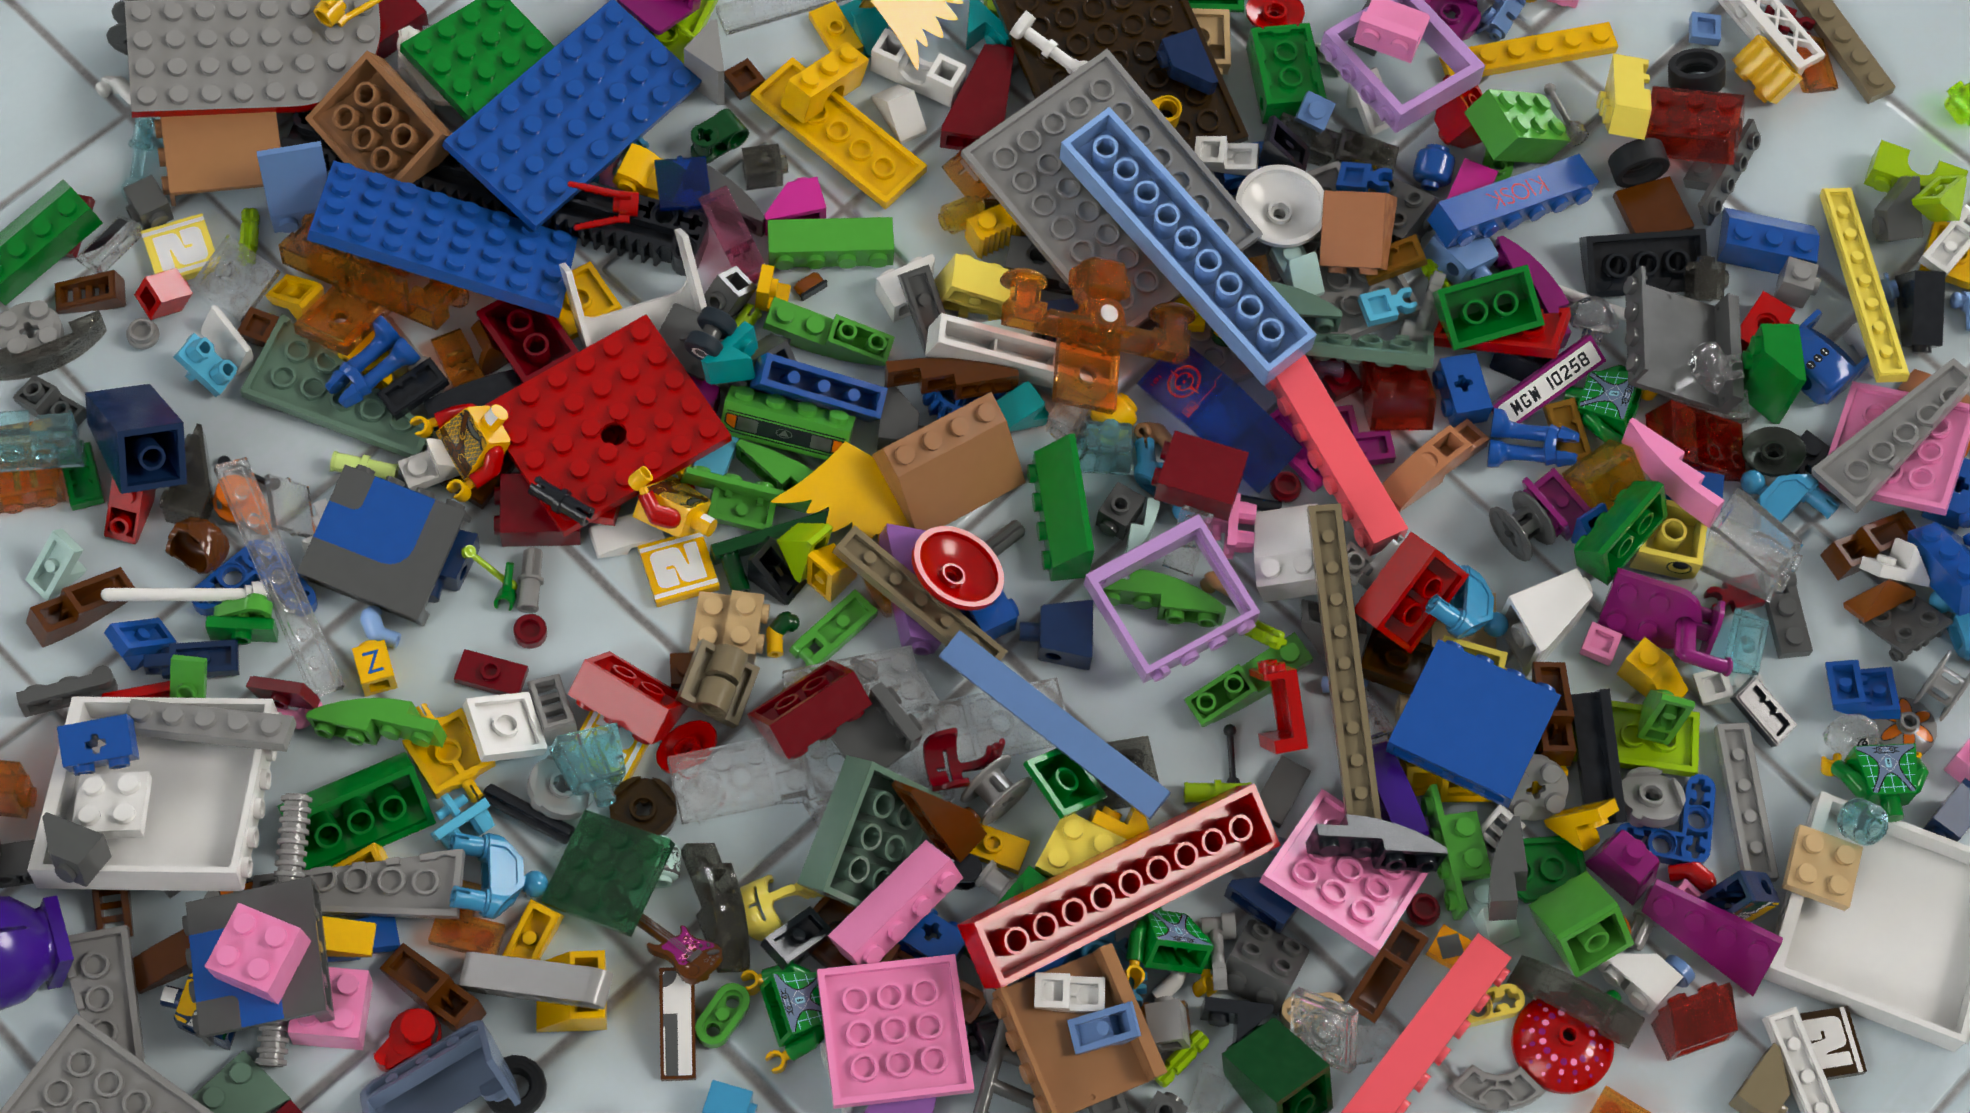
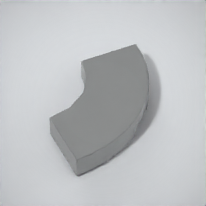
M1473 1064L1447 1088L1460 1101L1477 1109L1493 1112H1506L1523 1108L1539 1099L1546 1092L1522 1067L1517 1068L1511 1073L1495 1075L1484 1072Z

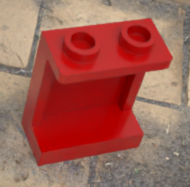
M1277 659L1257 662L1258 667L1250 668L1249 673L1252 677L1263 681H1270L1277 726L1275 731L1258 733L1260 747L1275 754L1308 749L1297 669L1287 666L1285 662H1277Z

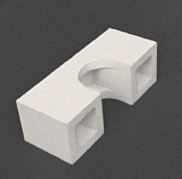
M887 28L884 29L871 50L870 71L947 107H952L965 83L967 65L939 53L934 62H928L919 57V67L916 70L895 33Z

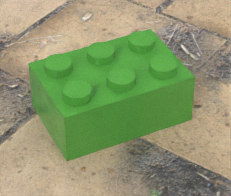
M1488 89L1464 112L1492 159L1496 161L1546 164L1571 141L1565 132V125L1556 118L1550 108V101L1541 93Z

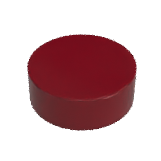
M525 614L516 620L513 631L515 640L520 646L533 649L545 642L547 626L540 616Z

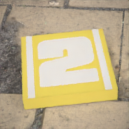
M202 213L141 231L155 274L177 268L185 280H190L221 270Z

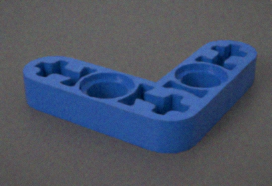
M253 541L247 544L195 586V588H216L215 584L218 583L220 588H244V585H251V582L258 580L259 582H266L267 590L296 617H308L316 611L318 606L313 588L269 544L263 541ZM253 554L264 555L269 567L265 570V566L259 560H253ZM236 571L242 574V579L235 585H228L224 582V577L229 572ZM283 572L289 575V581L283 586H276L271 583L272 577L277 573ZM294 588L302 599L307 597V605L304 606L302 603H296V599L291 593ZM192 601L196 612L209 616L213 615L214 607L221 604L222 601H213L210 604L206 601Z
M1696 774L1691 776L1684 785L1683 790L1686 799L1680 813L1679 832L1646 826L1635 827L1630 823H1624L1616 829L1613 835L1623 829L1638 840H1642L1644 836H1647L1645 841L1646 848L1659 859L1660 863L1675 865L1700 862L1703 865L1711 852L1716 795L1713 780L1706 775ZM1696 785H1700L1701 791L1705 792L1700 798L1699 805H1694L1697 801V791L1694 790ZM1688 815H1700L1704 820L1705 826L1701 829L1692 827L1688 822ZM1693 838H1699L1696 841L1695 851L1701 854L1697 858H1693L1692 853L1687 851L1693 843ZM1653 839H1664L1669 845V852H1657L1652 846Z

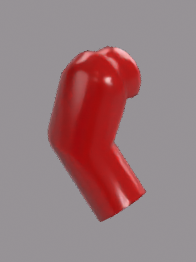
M1700 862L1668 865L1670 882L1687 879L1701 893H1705L1716 886L1717 880L1714 874Z

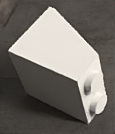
M1578 568L1510 595L1501 611L1509 622V628L1503 636L1526 677L1532 675V663L1544 662L1579 622L1593 597L1592 586L1586 577H1582Z

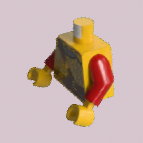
M474 403L454 405L434 413L433 418L426 419L422 416H415L410 421V424L413 426L424 422L423 430L414 433L421 438L429 437L433 432V428L439 427L436 434L442 440L455 467L464 480L462 482L459 479H454L446 487L450 493H455L461 489L453 497L458 502L468 501L472 494L471 489L474 487L476 489L480 488L501 472L504 455L510 445V437L502 426L508 418V413L500 405L495 404L492 407L476 406Z
M642 466L629 476V486L640 493L632 517L679 538L696 531L709 537L715 531L717 519L707 515L711 505L710 499L696 491L694 485L680 482L686 468L674 474L678 478L672 476L648 486L646 485L653 480V476L647 467Z

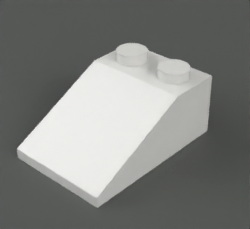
M1318 503L1256 512L1254 523V564L1256 587L1263 602L1317 595L1307 508L1308 506L1319 505Z

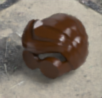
M188 517L180 522H176L168 536L165 552L171 557L180 560L186 567L196 571L198 574H207L211 570L215 571L223 563L228 555L230 545L227 537L214 523L199 517Z

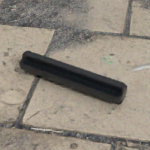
M490 784L484 789V796L481 797V800L486 798L492 807L562 844H567L573 838L575 833L574 826L562 820L545 816L543 813L532 809L530 803L494 784Z

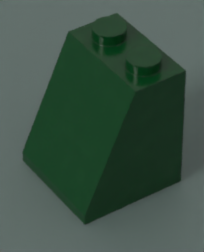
M1273 1017L1265 1024L1257 1026L1252 1033L1238 1043L1231 1044L1222 1053L1224 1076L1253 1113H1328L1333 1109L1330 1065L1277 1018Z

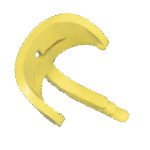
M767 875L739 887L736 890L735 898L739 915L746 931L753 939L763 941L765 937L784 925L774 910L773 905L775 901L794 895L805 899L818 896L822 898L824 895L797 883L784 886L770 893L768 891V884L773 883L774 879L772 875ZM756 888H757L758 899H759V902H760L762 911H763V913H764V915H765V918H766L765 921H764V919H763V917H762V915H761V912H760V910H759V907H758L757 905L754 906V907L749 908L750 905L757 903L756 895H755V889H756Z

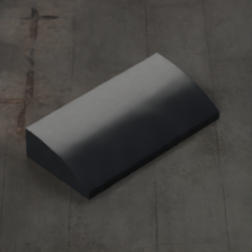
M1706 229L1600 235L1579 238L1587 295L1595 298L1625 296L1623 292L1624 283L1640 266H1644L1646 269V285L1672 293L1709 290Z

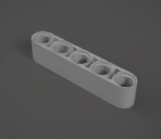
M466 952L458 986L464 990L481 994L605 1009L613 973L589 966Z

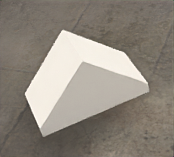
M897 84L872 95L871 99L900 144L927 134V128L914 90Z

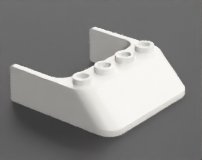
M681 228L674 229L686 273L685 284L679 291L597 317L584 316L572 270L566 263L559 264L583 349L646 314L659 331L675 303L701 313L704 307H707L688 234Z

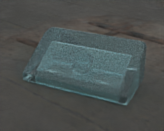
M1735 608L1724 659L1726 657L1732 659L1733 669L1731 673L1759 675L1769 621L1739 608Z

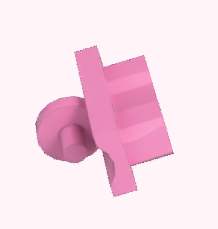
M1237 493L1228 521L1212 516L1204 518V523L1209 531L1212 532L1215 540H1221V533H1225L1223 553L1227 559H1233L1234 552L1252 553L1254 546V532L1238 530V523L1254 525L1257 505L1240 501V493Z

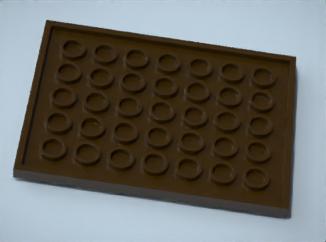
M992 0L1035 99L1070 74L1051 57H1044L1041 54L1042 51L1024 37L1016 40L1009 34L1025 11H1028L1036 18L1031 28L1047 40H1054L1058 43L1057 47L1071 58L1089 62L1108 49L1151 101L1165 95L1176 97L1181 102L1182 112L1175 129L1193 151H1195L1196 136H1227L1228 143H1242L1248 140L1249 135L1188 0ZM1196 28L1218 79L1214 94L1207 95L1169 78L1166 69H1161L1156 57L1161 39ZM1168 110L1160 111L1167 118L1173 117V114Z

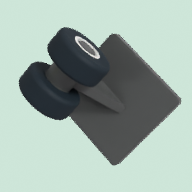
M675 303L662 324L659 333L689 376L704 381L705 375L701 360L707 355L717 357L723 349L721 342L727 336L733 334L737 328V323L728 313L715 307H704L701 313Z

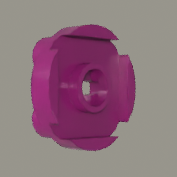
M1424 0L1462 41L1469 39L1476 32L1481 20V11L1479 13L1476 0ZM1451 11L1456 13L1455 19L1446 17L1443 12L1447 14Z

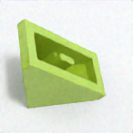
M1966 175L1936 177L1911 199L1912 205L1931 222L1960 221L1967 183Z
M797 523L776 540L794 579L798 583L807 578V555L813 550L828 545L833 530L831 525L824 523Z

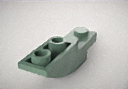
M1269 281L1313 331L1318 333L1338 332L1342 320V311L1302 289Z

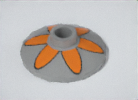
M1898 697L1901 719H1872L1875 737L1880 745L1915 743L1916 752H1921L1923 755L1933 746L1937 737V724L1934 717L1922 703L1913 704L1914 699ZM1904 719L1910 721L1913 727L1907 726L1904 723Z

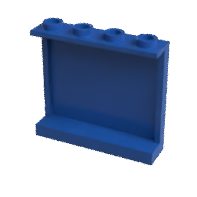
M1438 639L1392 732L1386 752L1509 808L1561 695L1556 693V690L1546 683L1538 682L1536 684L1525 679L1524 674L1515 669L1507 668L1505 670L1494 665V661L1485 655L1477 654L1475 656L1464 651V648L1454 641L1447 640L1444 642Z

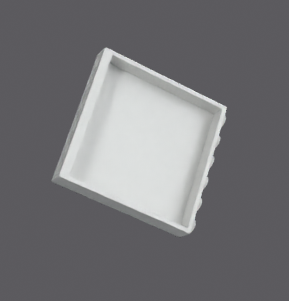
M72 697L65 725L125 714L131 699L280 715L282 713L277 711L273 699ZM136 736L139 760L130 761L129 767L121 769H109V765L95 768L96 772L93 774L150 772L152 785L144 837L106 839L112 857L89 885L85 887L75 882L67 883L56 875L55 867L49 854L42 819L46 812L71 822L73 819L80 776H75L74 772H69L63 768L59 746L27 869L37 889L236 892L244 890L246 879L251 878L253 872L251 855L253 848L258 847L259 830L257 826L259 819H263L265 815L264 793L271 786L270 764L271 761L276 760L277 751ZM98 740V746L93 747L92 750L100 753V747L106 744Z
M1821 791L1811 804L1805 826L1863 847L1850 908L1843 911L1786 890L1774 929V934L1783 937L1782 944L1763 979L1835 1007L1848 1006L1849 1011L1853 1014L1955 1052L1963 1044L1970 1042V846L1901 820L1885 822L1882 813Z

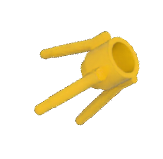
M321 0L315 6L313 12L317 19L325 26L331 28L337 24L342 28L348 20L383 0H369L346 14L344 10L347 7L343 0Z

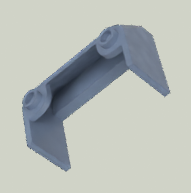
M481 1020L473 1021L372 1080L360 1093L362 1113H453L480 1096H483L486 1101L495 1102L503 1101L509 1097L514 1106L521 1103L516 1080L491 1033Z

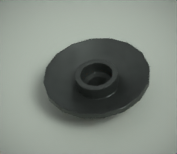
M1763 427L1753 431L1745 438L1742 446L1743 460L1752 470H1756L1766 476L1778 477L1794 473L1803 465L1806 458V448L1799 435L1789 429Z

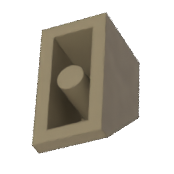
M1773 1043L1764 1052L1729 1102V1105L1739 1113L1787 1112L1788 1107L1784 1103L1790 1096V1090L1778 1045Z

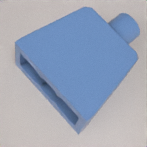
M1435 234L1423 250L1426 259H1432L1439 266L1438 270L1443 271L1446 274V278L1453 285L1492 275L1489 270L1498 258V252L1490 238H1484L1483 236L1474 239L1466 246L1456 245L1446 249L1438 235Z

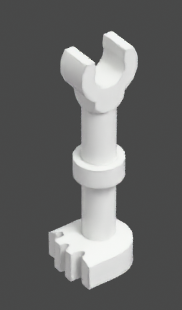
M1028 11L1022 14L1009 33L1016 40L1022 37L1027 39L1042 51L1041 54L1044 57H1051L1063 66L1069 74H1072L1088 62L1071 58L1057 47L1058 43L1052 39L1050 41L1031 28L1036 18Z

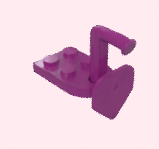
M1619 567L1617 568L1597 619V624L1634 640L1641 641L1646 637L1657 647L1674 649V654L1685 663L1722 673L1725 677H1728L1732 672L1733 661L1730 657L1723 659L1710 655L1724 619L1725 601L1720 600L1713 609L1701 606L1695 595L1682 587ZM1696 639L1702 640L1699 651H1696Z

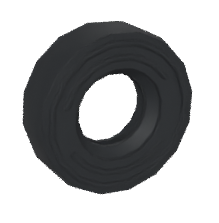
M511 1055L504 1057L512 1075H521L526 1078L529 1083L528 1092L520 1099L521 1103L516 1106L508 1098L500 1102L486 1101V1103L494 1113H534L539 1109L546 1097L547 1082L544 1071L535 1061L526 1056Z

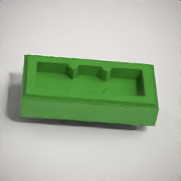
M174 654L170 665V698H206L207 658Z

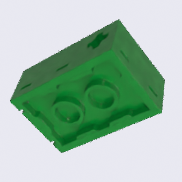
M1300 23L1299 26L1297 24L1266 26L1264 29L1261 27L1250 29L1246 51L1262 124H1268L1269 117L1274 115L1281 122L1295 121L1294 118L1307 91L1327 99L1310 23Z

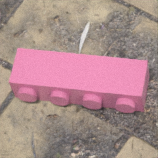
M925 840L828 937L839 952L852 964L878 963L922 918L928 915L963 879V876L948 856Z

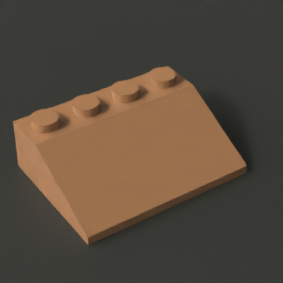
M366 51L305 117L306 121L344 163L352 164L356 168L372 173H381L388 178L401 182H415L437 167L450 154L442 147L444 140L452 134L449 129L385 59L369 51Z
M992 392L872 454L910 527L921 530L945 526L1026 483L1007 421Z

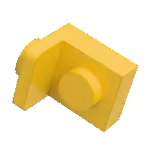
M762 264L754 309L757 307L759 310L768 312L774 296L787 302L789 300L791 286L779 283V279L773 278L775 266Z

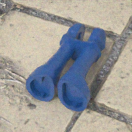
M381 315L373 322L375 337L370 344L353 358L343 362L339 370H334L325 384L329 393L335 394L350 381L353 382L338 399V402L346 409L363 401V397L371 394L372 389L391 373L402 366L414 365L421 359L408 342L400 337L396 330ZM393 348L390 354L364 376L361 374L367 366L386 351Z
M1494 408L1490 438L1543 442V447L1513 445L1490 439L1487 467L1497 468L1504 461L1512 460L1545 463L1546 466L1555 464L1557 467L1576 464L1578 454L1556 450V442L1579 443L1580 434L1563 425L1559 428L1553 424L1550 426H1536L1516 423L1509 420L1505 410Z

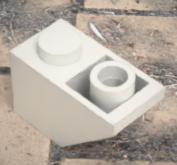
M933 254L925 257H916L907 265L896 270H886L877 277L876 295L893 323L911 315L897 275L928 264L933 275L935 265Z
M1617 954L1598 967V970L1602 972L1603 978L1610 985L1619 987L1628 995V999L1633 1006L1639 1010H1645L1649 1015L1683 978L1679 972L1658 954Z

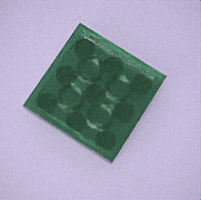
M585 809L541 902L553 909L632 937L674 849L675 843L671 839Z

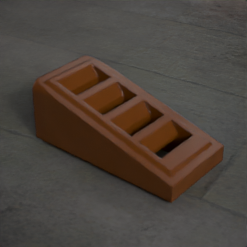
M115 270L54 283L56 312L58 314L108 310L126 306L125 281ZM99 288V295L95 296V289ZM82 290H85L86 298L82 299ZM68 291H73V301L71 302L68 300Z
M91 889L96 930L105 929L106 923L124 921V925L129 927L130 937H134L130 890ZM121 894L120 901L103 903L104 896ZM122 908L123 914L104 917V910Z

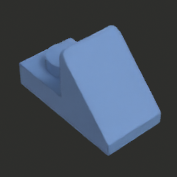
M1133 1001L1067 1020L1075 1055L1085 1054L1111 1045H1124L1141 1036Z

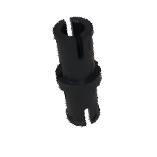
M537 476L534 479L537 485L531 483L528 494L551 506V510L556 514L563 513L580 523L583 527L589 523L586 520L587 517L592 519L595 509L574 498L571 491L566 488L561 490L544 480L541 476Z

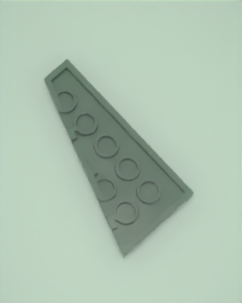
M281 314L240 390L243 398L406 458L426 450V439L432 438L433 434L427 438L415 435L414 433L423 430L424 423L417 426L411 425L410 421L415 416L410 412L396 421L377 395V392L380 391L379 388L376 389L374 387L371 394L363 397V401L347 409L338 402V399L353 382L350 381L335 394H330L325 384L334 370H339L341 364L345 361L331 350L325 349L318 344L304 329L301 330L295 326L285 314Z

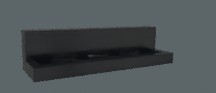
M1610 688L1600 689L1591 693L1571 694L1574 710L1572 726L1582 804L1585 805L1615 798L1619 811L1608 817L1609 823L1605 825L1627 822Z

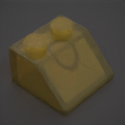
M1612 439L1606 441L1562 473L1568 484L1591 509L1600 503H1605L1608 511L1614 505V501L1622 489H1628L1634 481H1646L1633 447Z

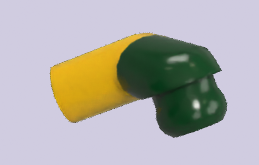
M789 611L779 613L767 627L768 657L778 658L783 656V636L787 631L794 632L798 629L800 620L797 615L791 614Z

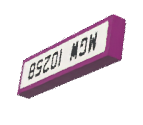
M1586 334L1557 355L1556 359L1550 360L1493 401L1492 413L1494 408L1503 409L1506 411L1509 420L1521 423L1584 378L1588 373L1606 362L1593 337Z

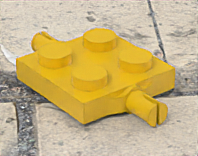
M426 703L421 704L422 710L417 706L416 709L421 717L438 720L447 734L443 747L434 745L421 747L411 742V740L404 739L402 740L403 747L436 799L445 793L463 787L471 803L477 802L476 796L480 800L484 794L474 780L482 773L495 767L496 764L495 761H480L464 711L460 708L447 716L435 718Z

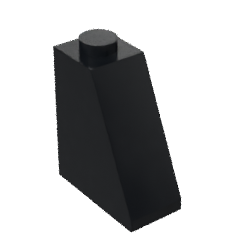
M1915 270L1895 276L1899 290L1897 307L1902 347H1912V353H1931L1932 348L1943 346L1946 272Z

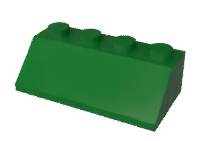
M64 179L0 232V301L5 306L103 224L100 218Z
M1074 433L1068 434L1034 451L1032 464L1027 465L1028 481L1035 484L1036 493H1032L1033 511L1039 512L1040 522L1036 524L1038 541H1044L1045 551H1041L1043 570L1049 571L1050 581L1085 578L1086 574L1090 572L1095 551Z
M406 752L306 793V795L312 797V803L308 804V807L311 808V814L307 815V818L310 819V825H306L309 835L305 836L308 846L304 847V851L307 852V857L303 858V862H306L304 870L324 866L332 867L374 842L383 847L436 824L415 768ZM282 803V804H280V805L277 806L278 809H279V812H280V806H284V803Z

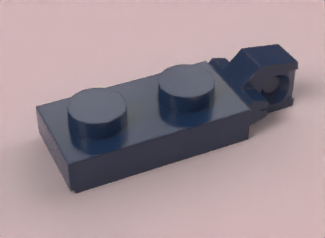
M236 639L169 644V647L162 648L161 654L144 655L146 675H162L163 679H170L171 658L174 654L207 658V677L240 675L239 643Z

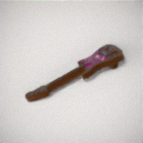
M618 886L608 887L607 896L617 917H626L659 941L660 945L647 943L648 952L669 961L685 983L695 985L708 980L710 974L723 961L722 948L717 944L694 937L690 934L687 927L683 925L680 926V934L674 936L635 908L632 900L623 895Z

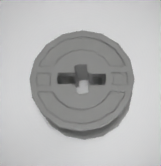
M1949 650L1941 659L1913 701V704L1918 703L1923 695L1928 693L1946 705L1939 717L1940 722L1947 716L1970 683V673L1966 678H1963L1945 666L1952 650ZM1946 672L1950 674L1951 676L1959 680V683L1955 684L1951 682L1950 680L1942 676V673ZM1936 687L1949 697L1944 699L1931 689Z
M1008 754L999 757L985 767L961 794L960 801L963 803L970 802L980 796L989 806L982 817V825H989L1001 818L1025 795L1032 784L1033 779L1030 777L1023 778L1013 784L1004 775L1011 762V756Z

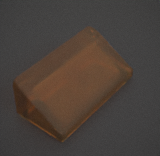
M1810 35L1826 55L1823 60L1804 70L1801 76L1803 79L1799 82L1803 93L1835 91L1838 89V83L1824 39ZM1797 46L1796 51L1804 60L1812 56L1807 48Z

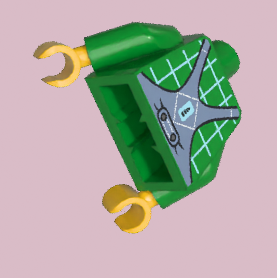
M1616 365L1601 371H1591L1588 373L1584 388L1571 386L1565 391L1564 400L1575 397L1583 425L1612 449L1617 448L1619 461L1629 464L1634 459L1627 453L1626 448L1621 443L1630 419H1635L1641 398L1645 401H1651L1657 393L1628 385V371L1626 367Z
M1915 743L1854 746L1844 761L1841 760L1842 756L1839 753L1833 754V760H1829L1825 756L1821 757V773L1826 776H1836L1859 798L1862 806L1866 808L1881 807L1885 822H1897L1904 818L1902 806L1908 805L1921 792L1929 774L1927 767L1921 760L1922 753L1916 752Z
M1159 907L1142 916L1141 920L1134 923L1127 945L1126 961L1129 962V967L1124 971L1128 981L1130 977L1133 978L1135 983L1134 990L1145 980V972L1139 966L1140 963H1143L1145 968L1201 974V978L1194 982L1192 986L1196 997H1200L1205 993L1207 997H1210L1217 992L1213 988V976L1210 971L1212 970L1211 952L1214 945L1189 915L1164 911Z
M794 963L784 970L775 965L762 969L761 974H757L753 970H746L741 975L743 982L755 980L753 985L745 986L749 996L756 995L761 990L778 1046H785V1051L773 1050L767 1053L765 1057L766 1062L773 1057H780L782 1059L781 1064L771 1070L774 1074L782 1073L787 1067L788 1060L795 1061L816 1049L825 1039L817 972H811L809 969Z

